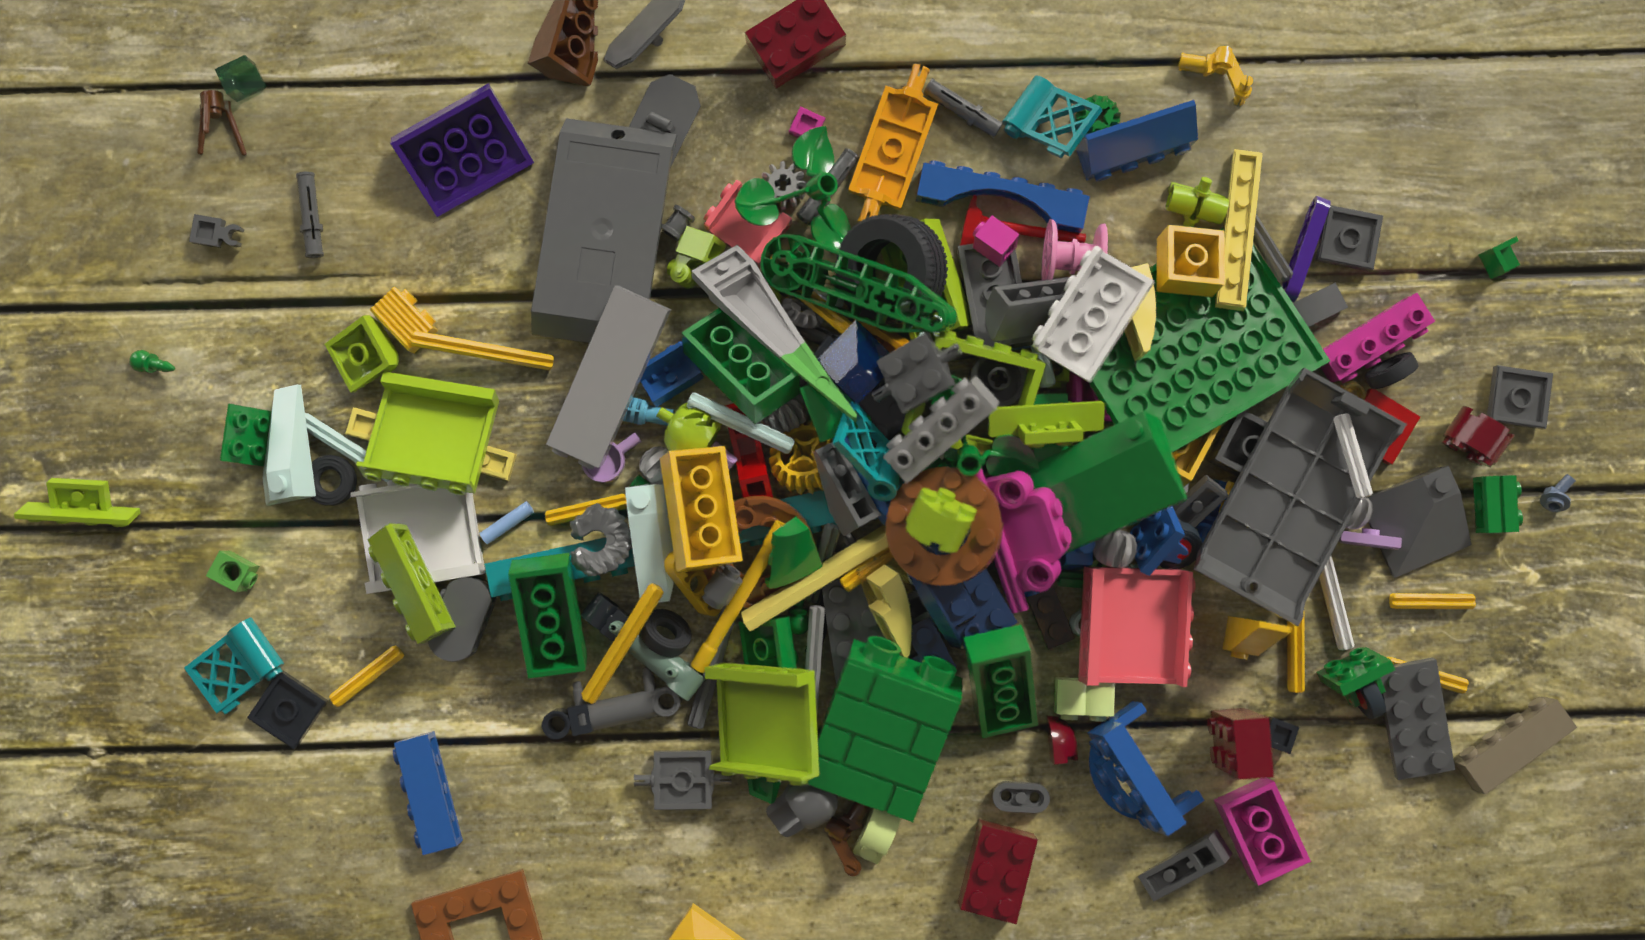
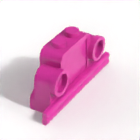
M981 468L974 476L982 480L995 495L999 503L998 506L1003 523L1002 539L994 557V562L1011 612H1023L1029 609L1023 592L1031 590L1036 592L1046 591L1060 575L1061 565L1058 559L1070 547L1072 540L1071 532L1064 524L1061 502L1049 488L1033 489L1034 485L1031 477L1022 471L985 478Z

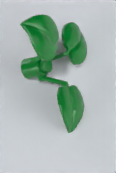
M820 126L803 133L792 147L794 165L801 170H807L806 175L813 177L807 182L805 188L774 198L775 193L771 184L764 179L754 178L741 186L734 202L736 210L743 219L753 225L766 226L777 220L779 216L776 203L807 193L813 200H822L817 209L819 215L814 217L811 222V234L814 241L839 249L843 238L851 230V226L845 212L839 206L829 204L825 207L826 203L831 200L830 195L836 192L838 184L836 178L831 173H828L834 165V153L826 126Z
M951 375L955 384H958L962 380L956 376ZM952 388L934 397L931 404L933 405L941 397H944L945 400L950 398L954 394L951 390ZM965 434L961 438L962 447L956 453L957 462L949 458L941 460L939 456L922 470L936 467H951L950 465L959 469L962 474L972 476L981 470L982 464L986 463V468L993 477L1015 471H1022L1026 474L1039 471V465L1031 447L1025 445L1018 436L1006 434L996 437L992 442V451L986 450L980 456L977 447L967 443Z

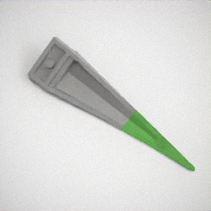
M738 245L692 270V279L709 295V300L851 420L857 422V414L805 343L756 263Z

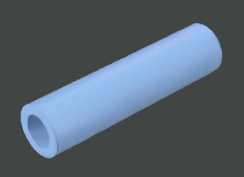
M525 501L479 534L488 545L533 514L534 510Z

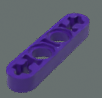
M1319 196L1314 197L1308 208L1289 263V267L1293 271L1292 278L1282 283V288L1292 302L1296 301L1301 292L1330 208L1331 201Z

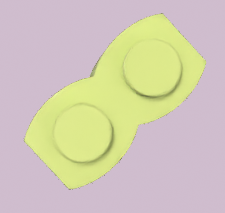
M1055 677L1054 712L1061 714V719L1078 720V715H1088L1091 721H1106L1107 717L1114 716L1115 683H1099V686H1092L1078 681V678Z

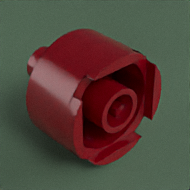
M1462 406L1444 433L1442 444L1454 451L1459 449L1468 453L1466 459L1478 466L1485 465L1491 467L1496 465L1515 435L1510 434V430L1495 419L1483 413L1476 417L1471 414L1472 408Z

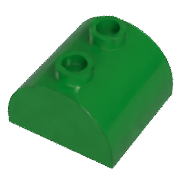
M775 616L753 631L748 630L744 621L739 622L744 664L797 669L798 654L794 650L790 616Z

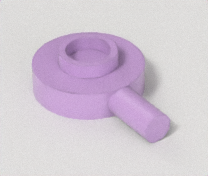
M634 433L619 444L613 442L604 464L600 468L594 467V469L582 466L585 474L598 482H610L618 478L625 466L624 453L641 442L638 435Z

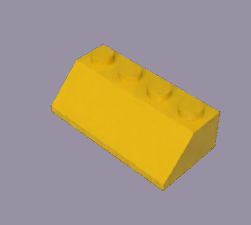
M725 446L667 452L660 458L676 573L708 569L743 561Z

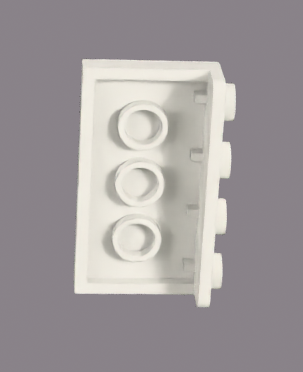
M1098 246L1084 254L1080 262V266H1082L1076 276L1072 275L1064 287L1066 293L1061 301L1056 300L1048 312L1050 318L1045 326L1040 325L1032 338L1035 341L1033 347L1036 351L1090 383L1154 285V280L1103 252Z

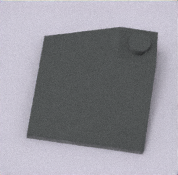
M1449 466L1433 468L1368 496L1373 506L1372 516L1368 521L1370 528L1380 530L1381 536L1402 538L1401 548L1398 550L1380 548L1393 578L1472 545L1461 493Z

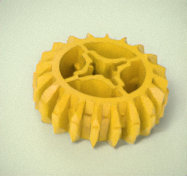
M813 422L809 426H806V423H802L799 428L783 433L795 440L789 454L775 448H770L771 457L769 458V464L773 476L776 477L782 487L786 486L790 492L796 489L801 495L805 489H808L809 493L813 495L814 488L819 487L820 490L824 491L813 452L833 442V439L831 438L820 443ZM794 451V454H793L792 457L789 459L790 462L787 464V461H788L789 456H790L791 453Z

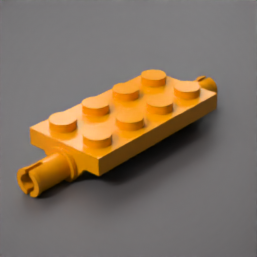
M913 64L907 85L902 87V89H895L889 86L884 88L848 189L849 193L865 199L857 223L866 219L868 215H870L869 217L878 215L881 205L901 211L938 107L937 103L923 97L922 90L930 72V69L923 66L921 74L918 76L920 64Z

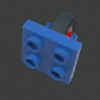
M1173 506L1141 520L1130 531L1137 544L1135 559L1139 570L1148 576L1158 566L1166 569H1182L1191 565L1196 560L1198 550L1202 545L1198 531L1189 523L1179 522Z

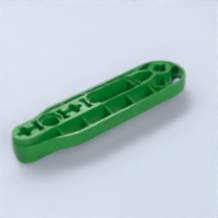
M782 234L772 238L766 244L761 254L760 266L763 277L776 290L888 332L939 333L948 331L957 321V313L954 307L912 275L799 235ZM787 238L791 250H781L780 241ZM802 246L805 251L802 253L797 249ZM824 250L840 255L836 264L823 259ZM848 258L865 264L861 273L847 268ZM873 267L890 273L887 282L872 277ZM828 271L857 280L859 284L842 279L836 275L829 276ZM899 276L915 286L913 291L897 286ZM826 279H828L831 283L835 285H840L852 291H855L856 294L826 284L825 281ZM816 289L827 293V301L824 302L811 297L813 290ZM838 298L852 302L851 311L835 306ZM888 299L897 300V302L890 303ZM912 301L916 304V313L914 315L910 311ZM865 307L876 311L877 320L861 316L862 308ZM930 313H938V316H939L940 318L935 317V316H929V314H930ZM890 316L903 321V328H894L886 325L887 317ZM913 325H915V326L920 327V328H923V329H915V328H912V327H913Z

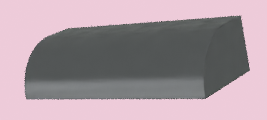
M1070 277L994 287L985 310L986 327L992 341L1033 336L1040 325L1045 326L1050 318L1048 312L1056 300L1061 301L1066 293L1064 287Z

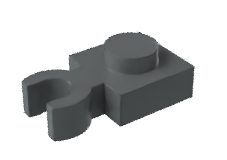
M194 214L189 242L221 248L223 240L226 244L238 248L241 247L242 243L232 240V234L234 232L244 233V229L235 224L225 227L226 221L220 218Z

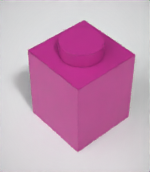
M991 216L986 223L981 222L974 230L973 249L1000 267L1017 248L1019 234L994 216Z

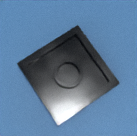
M283 670L282 673L271 681L247 719L292 749H296L328 703V700Z

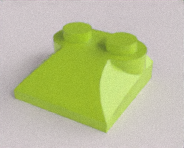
M370 315L360 317L325 343L350 393H354L381 376L383 371L392 372L399 363L398 353L385 328Z

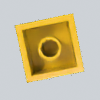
M1168 225L1157 237V292L1213 297L1225 285L1224 231Z

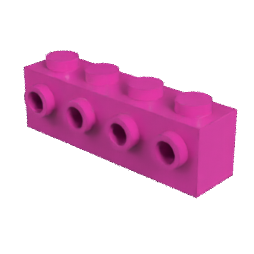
M1412 294L1323 348L1330 362L1322 366L1321 369L1331 383L1339 380L1342 384L1346 383L1358 375L1356 373L1357 369L1362 366L1368 369L1381 361L1379 356L1388 351L1389 354H1392L1405 346L1404 340L1409 337L1415 340L1429 331L1427 326L1434 323L1435 320L1419 294Z

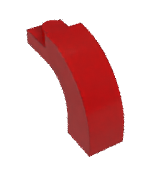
M734 403L724 405L725 407L746 416ZM728 427L734 456L738 459L736 465L743 498L751 496L773 498L761 442Z

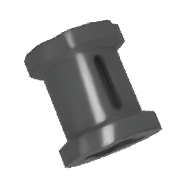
M675 205L673 207L674 212L668 221L661 225V230L672 239L679 241L686 226L690 222L693 223L695 217L681 206Z

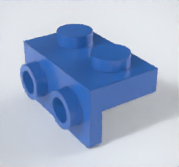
M680 341L651 358L640 381L654 405L658 407L704 379V376L699 368L683 353V344Z

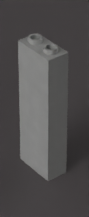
M614 286L546 445L553 447V453L566 458L568 455L579 459L578 463L589 469H594V467L600 468L604 464L671 309L621 286Z

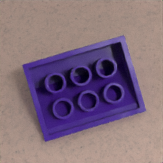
M489 83L391 137L390 141L391 146L436 217L534 163Z

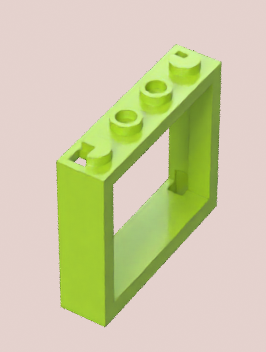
M949 330L930 333L935 345L940 350L942 347L949 348L957 343L960 347L959 350H962V352L1029 368L1018 406L1034 405L1046 363L1038 358L1039 354L1025 349L1021 350V354L1012 352V347L996 342L993 347L984 345L983 339L973 336H967L966 340L956 338L957 333ZM925 403L906 413L901 429L904 435L911 431L908 426L920 415L922 416ZM966 434L967 443L977 447L980 455L986 450L992 451L993 440ZM961 438L950 448L959 449L962 447Z

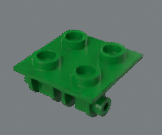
M228 403L220 461L264 467L271 411Z

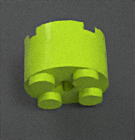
M922 488L905 523L907 524L906 530L918 541L928 546L932 541L940 544L938 550L957 552L977 511L972 506L955 500L956 495L950 490L940 488L936 492Z

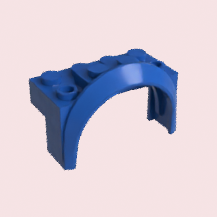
M1132 701L1115 713L1113 717H1109L1106 721H1103L1087 732L1091 738V741H1089L1091 746L1089 753L1090 774L1098 793L1111 808L1126 817L1137 819L1145 829L1149 828L1154 833L1157 832L1169 836L1186 824L1183 815L1202 803L1204 798L1198 790L1193 793L1187 790L1172 799L1170 798L1125 728L1147 712L1142 702ZM1118 779L1122 783L1126 782L1131 789L1129 795L1121 787Z

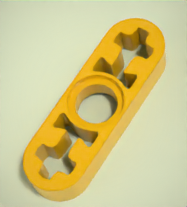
M670 552L664 562V568L669 577L698 613L708 616L719 614L721 610L709 606L701 597L705 594L704 588L708 583L703 570L676 573L674 552ZM696 576L698 579V586L694 591H692L690 588V582L692 578Z

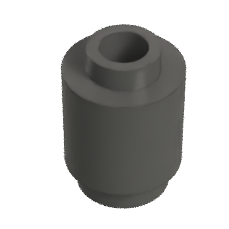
M730 565L725 567L718 566L704 588L703 600L711 607L719 610L724 605H728L743 582L740 572Z

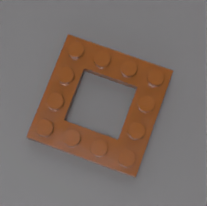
M523 869L415 900L411 903L421 940H454L449 922L499 907L502 908L510 940H543Z

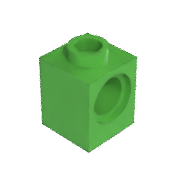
M219 551L206 577L235 592H243L252 588L258 578L256 572L260 566L232 551ZM235 565L240 571L239 577L236 580L231 574V570Z

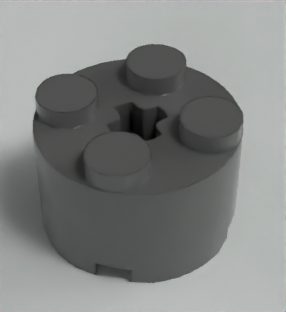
M980 357L970 369L968 381L976 375L999 401L997 407H1009L1020 399L1027 371L1025 367ZM996 374H999L1000 380L1004 381L998 387L994 386L995 382L991 380Z

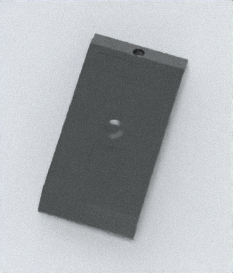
M566 118L559 134L531 309V330L533 336L590 344L614 286H621L650 300L671 160L676 147L677 134Z
M1302 368L1285 389L1198 550L1194 570L1295 626H1299L1304 617L1305 602L1361 498L1356 497L1334 424V417L1345 413L1350 415L1369 482L1373 478L1389 446L1402 434L1407 425L1306 368ZM1251 583H1253L1254 586L1253 590L1250 589Z

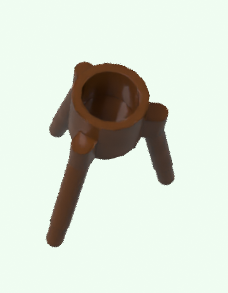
M202 91L200 93L201 104L197 153L199 155L203 154L205 134L209 133L210 118H221L222 113L225 112L241 155L246 156L247 152L231 111V102L225 101L224 95L220 91Z

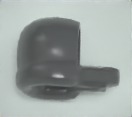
M789 782L783 794L775 800V803L767 807L766 813L780 834L784 837H790L805 827L809 830L829 821L835 815L838 808V796L808 784L791 785Z

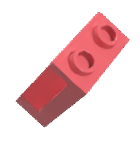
M736 180L733 185L729 183L720 195L722 200L718 206H712L704 216L706 221L704 226L706 231L718 237L730 248L738 245L760 269L761 254L766 244L772 238L786 234L792 225V218L782 212L779 213L777 220L766 226H757L747 222L735 208L734 201L742 186V183Z

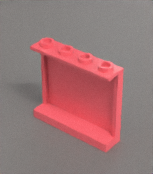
M1084 566L1078 681L1092 686H1099V683L1177 684L1181 687H1187V681L1191 676V666L1188 662L1189 651L1193 645L1190 634V622L1194 618V609L1191 605L1192 594L1196 586L1193 572L1182 569H1155L1148 576L1140 572L1139 568Z

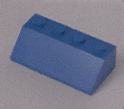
M1191 100L1085 135L1076 151L1086 181L1094 178L1096 182L1110 178L1112 172L1122 170V173H1127L1137 169L1140 163L1148 161L1149 164H1154L1164 160V155L1174 152L1175 156H1179L1191 151V146L1198 140L1195 101Z

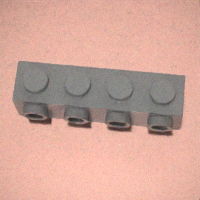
M976 375L970 381L966 378L962 379L951 389L954 394L950 398L945 400L944 397H941L929 408L932 411L929 416L924 419L920 415L908 426L911 430L904 437L898 434L886 445L889 450L884 455V458L906 483L912 480L998 406L999 401Z

